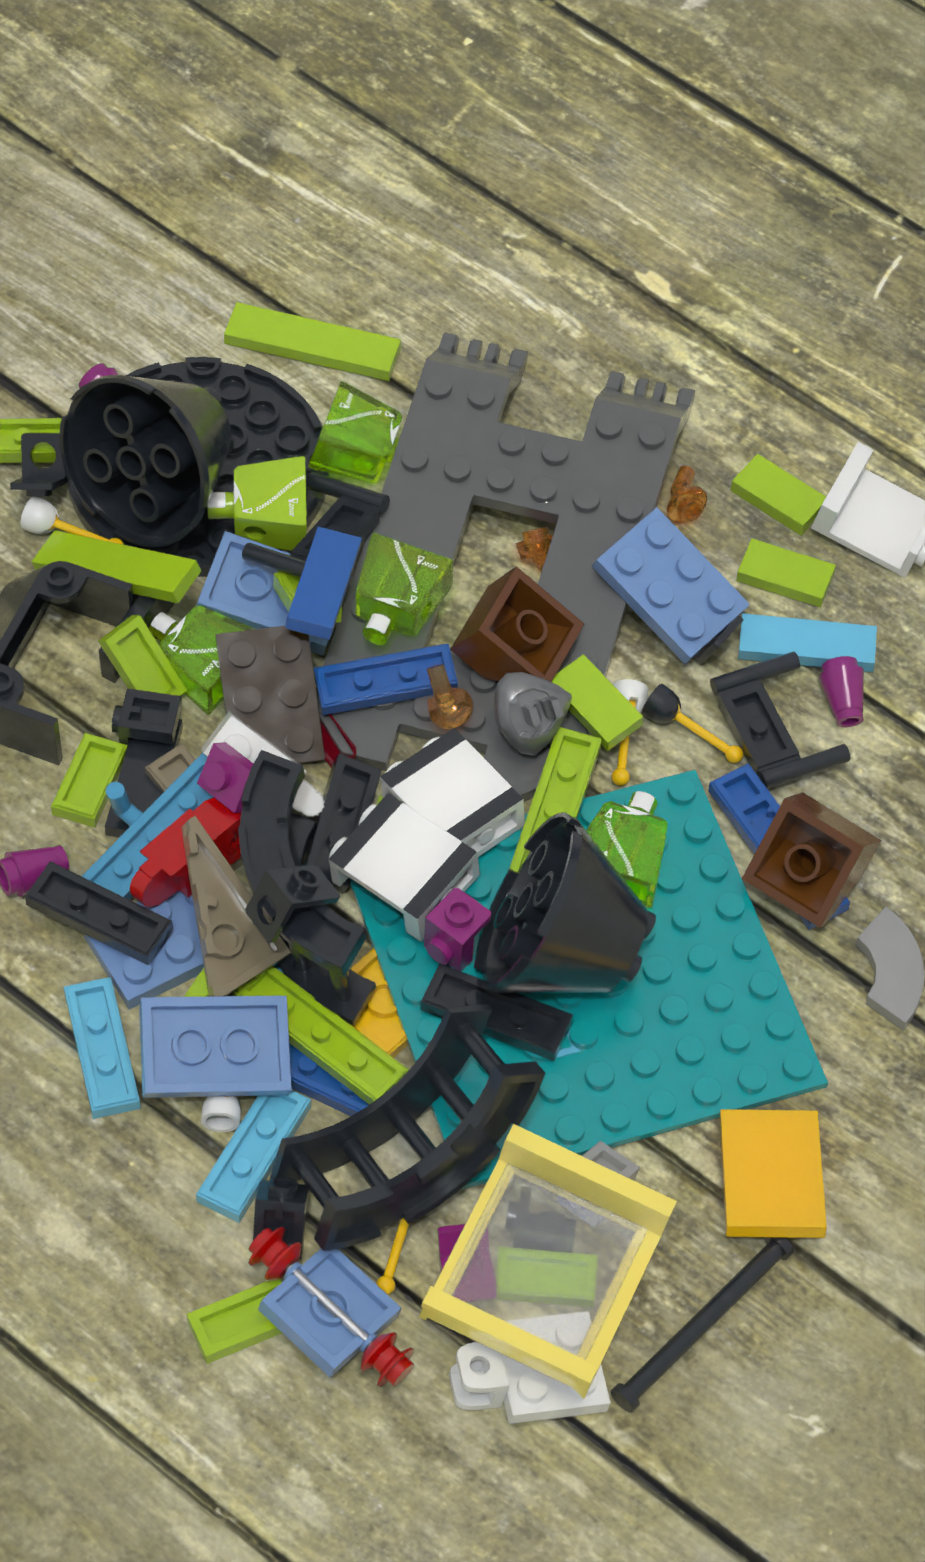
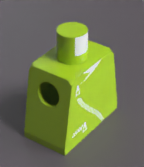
M293 457L236 467L234 469V492H212L207 505L208 519H234L235 535L276 549L293 550L307 534L305 457Z

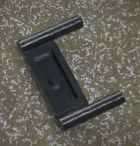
M311 472L306 479L307 489L338 498V500L297 544L290 555L249 542L243 548L242 558L300 578L317 527L361 537L362 543L379 524L378 513L385 512L388 509L390 497Z
M795 651L710 679L711 689L714 695L719 698L718 706L749 765L767 789L851 760L849 749L845 744L801 758L762 682H760L799 669L800 660Z

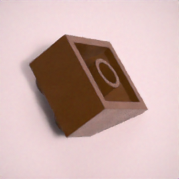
M516 566L486 588L450 650L486 679L500 681L506 673L524 672L552 682L583 628L584 623Z
M802 792L784 798L742 880L821 928L860 881L882 840Z

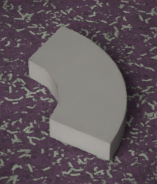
M885 907L858 936L856 946L868 957L874 971V985L867 995L865 1004L904 1031L913 1019L920 1003L924 985V965L921 951L909 928L893 911Z

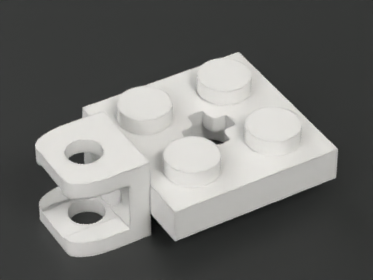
M589 1312L506 1321L574 1355H577L591 1326ZM479 1342L469 1343L459 1348L455 1356L457 1363L451 1367L449 1372L453 1397L457 1407L465 1410L498 1408L502 1406L504 1401L509 1424L607 1412L611 1404L602 1365H600L585 1399L572 1387Z

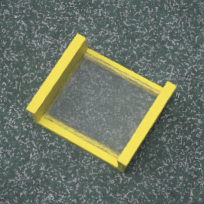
M513 1124L505 1139L499 1160L435 1286H430L422 1302L419 1318L423 1320L429 1318L572 1387L585 1399L677 1201Z

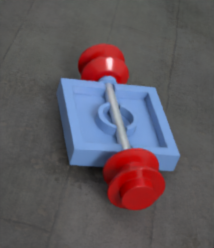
M280 1227L275 1231H272L270 1228L263 1230L248 1248L252 1253L248 1263L250 1266H255L262 1262L268 1268L265 1275L266 1281H273L283 1277L285 1280L261 1300L258 1310L330 1378L362 1351L361 1370L365 1372L374 1368L380 1373L377 1382L379 1387L384 1386L388 1382L392 1386L399 1384L414 1366V1363L410 1360L414 1349L411 1347L400 1351L395 1346L396 1332L382 1334L379 1337L378 1335L398 1318L402 1308L339 1249L327 1251L320 1249L301 1265L298 1261L302 1244L296 1242L288 1246L283 1241L284 1227Z

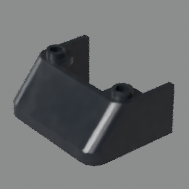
M56 561L9 582L0 593V745L55 765H60L63 756L58 718L19 705L24 695V682L21 674L14 667L50 604L116 627L134 603L132 584L70 562Z

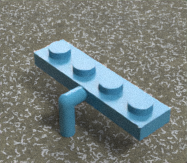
M202 753L144 813L130 802L125 788L120 782L110 783L106 788V795L115 814L130 827L82 877L130 900L133 897L130 893L132 878L139 870V867L148 860L139 851L188 809L195 810L205 800L213 798L211 794L197 784L207 756Z

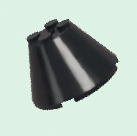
M123 375L103 376L92 380L78 389L70 398L73 401L67 415L61 419L59 440L61 458L68 480L86 510L92 517L99 514L107 523L113 526L115 530H113L112 534L139 546H167L191 533L204 515L227 454L234 448L230 423L222 407L220 394L211 387L202 388L190 383Z
M557 813L547 819L526 842L524 848L531 851L518 872L509 868L490 906L491 920L481 931L474 968L482 971L483 980L477 979V985L489 992L608 993L621 980L628 983L631 982L640 969L642 957L637 954L643 940L648 937L655 925L656 915L647 910L578 819L567 813Z

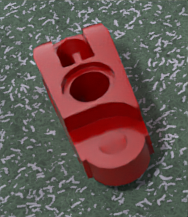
M214 797L205 800L195 810L188 809L139 851L148 860L139 867V870L132 878L130 883L131 895L146 907L159 906L178 890L189 898L192 895L181 827L187 820L196 816L229 865H232L241 858L238 833L241 812H232Z

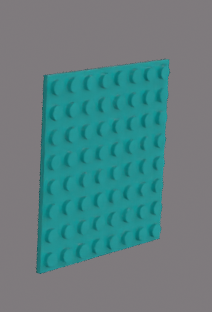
M696 770L584 798L577 818L603 853L605 851L608 852L607 858L638 898L641 888L647 910L656 915V921L651 933L643 940L637 955L642 957V963L637 975L631 982L628 983L621 980L608 993H519L573 1014L569 1039L566 1035L560 1050L569 1048L572 1044L580 1049V1052L557 1057L555 1061H551L482 1034V1037L505 1064L536 1061L546 1073L539 1091L519 1127L583 1156L599 1141L613 1148L720 1118V1109L748 1110L826 1088L828 1086L826 1076ZM637 791L646 792L655 798L649 812L640 807L630 806ZM627 806L649 815H633L621 812H630L624 807ZM610 809H612L611 818L605 816ZM523 827L478 857L480 875L468 887L465 893L488 910L510 868ZM349 878V884L369 939L376 951L384 980L387 981L393 1005L396 1006L401 1027L405 1031L413 1060L416 1062L432 1040L442 1020L438 1016L420 1010L421 1000L439 963L427 952L426 947H424V939L420 942L406 932L403 913ZM480 931L474 937L473 961L462 972L483 980L482 971L474 968ZM470 1055L461 1071L454 1078V1081L471 1102L475 1104L490 1076L476 1059ZM440 1095L430 1106L444 1141L462 1121ZM511 1123L507 1131L496 1143L501 1149L499 1153L461 1190L487 1183L499 1160L505 1139L513 1123Z

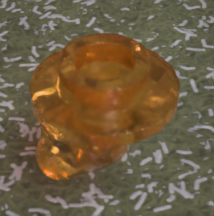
M681 466L670 490L671 499L666 511L668 517L675 523L695 520L702 514L707 504L706 492L700 486H691L695 477V471L689 466Z
M548 527L523 532V541L515 543L521 560L532 558L540 572H542L553 534L549 535Z
M444 664L427 668L426 670L435 696L427 699L428 711L432 722L444 729H452L462 725L473 712L474 703L471 695L464 689L451 688Z

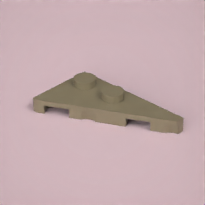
M193 816L187 820L181 829L209 997L228 996L284 960L291 952L280 936L276 942L268 943L248 917L245 910L252 896L197 817Z

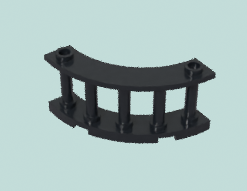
M261 750L256 758L243 790L241 800L243 807L238 830L241 857L253 894L266 870L302 866L305 851L316 827L315 821L291 812L297 791L305 778L303 765ZM267 896L263 902V913L271 924L276 917V907L272 898ZM326 905L295 908L280 934L281 939L291 953L284 960L277 963L284 975L312 995L317 1002L337 1014L347 1023L355 1026L376 989L375 982L349 969L366 940L364 928L342 918Z
M488 1004L446 1007L442 1020L422 1055L410 1070L386 1093L356 1114L332 1126L316 1132L281 1139L270 1179L277 1177H287L296 1181L302 1179L323 1207L314 1240L323 1251L345 1248L382 1236L380 1228L386 1227L402 1218L409 1224L435 1209L461 1190L499 1153L501 1149L496 1143L507 1131L511 1123L517 1126L520 1125L532 1105L546 1073L536 1061L505 1064L482 1037L492 1012ZM470 1055L476 1059L490 1076L475 1104L471 1102L454 1081V1078L461 1071ZM441 1095L462 1122L438 1147H435L416 1123L415 1119L427 1110ZM397 1133H400L420 1158V1161L399 1175L389 1179L369 1152L387 1142ZM352 1162L371 1188L339 1197L322 1173Z

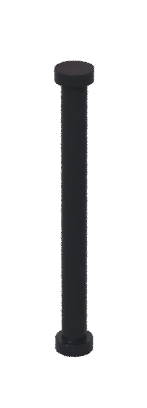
M767 1237L765 1239L766 1246L625 1384L618 1383L610 1391L611 1396L622 1409L632 1413L640 1405L638 1399L780 1259L787 1260L794 1253V1248L786 1237Z

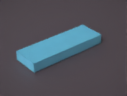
M742 613L744 620L741 622L738 659L763 662L795 651L799 657L800 665L821 667L824 662L832 658L851 656L857 659L858 666H861L864 671L873 672L877 626Z
M111 977L64 986L65 998L93 1119L141 1109Z
M293 1090L289 1095L257 1096L196 1193V1202L240 1223L257 1196L260 1182L266 1181L272 1171L281 1139L294 1136L311 1108V1099Z

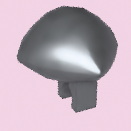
M524 672L506 673L497 683L494 698V713L499 729L507 741L520 753L535 756L550 743L560 728L568 712L572 695L557 684L541 677Z

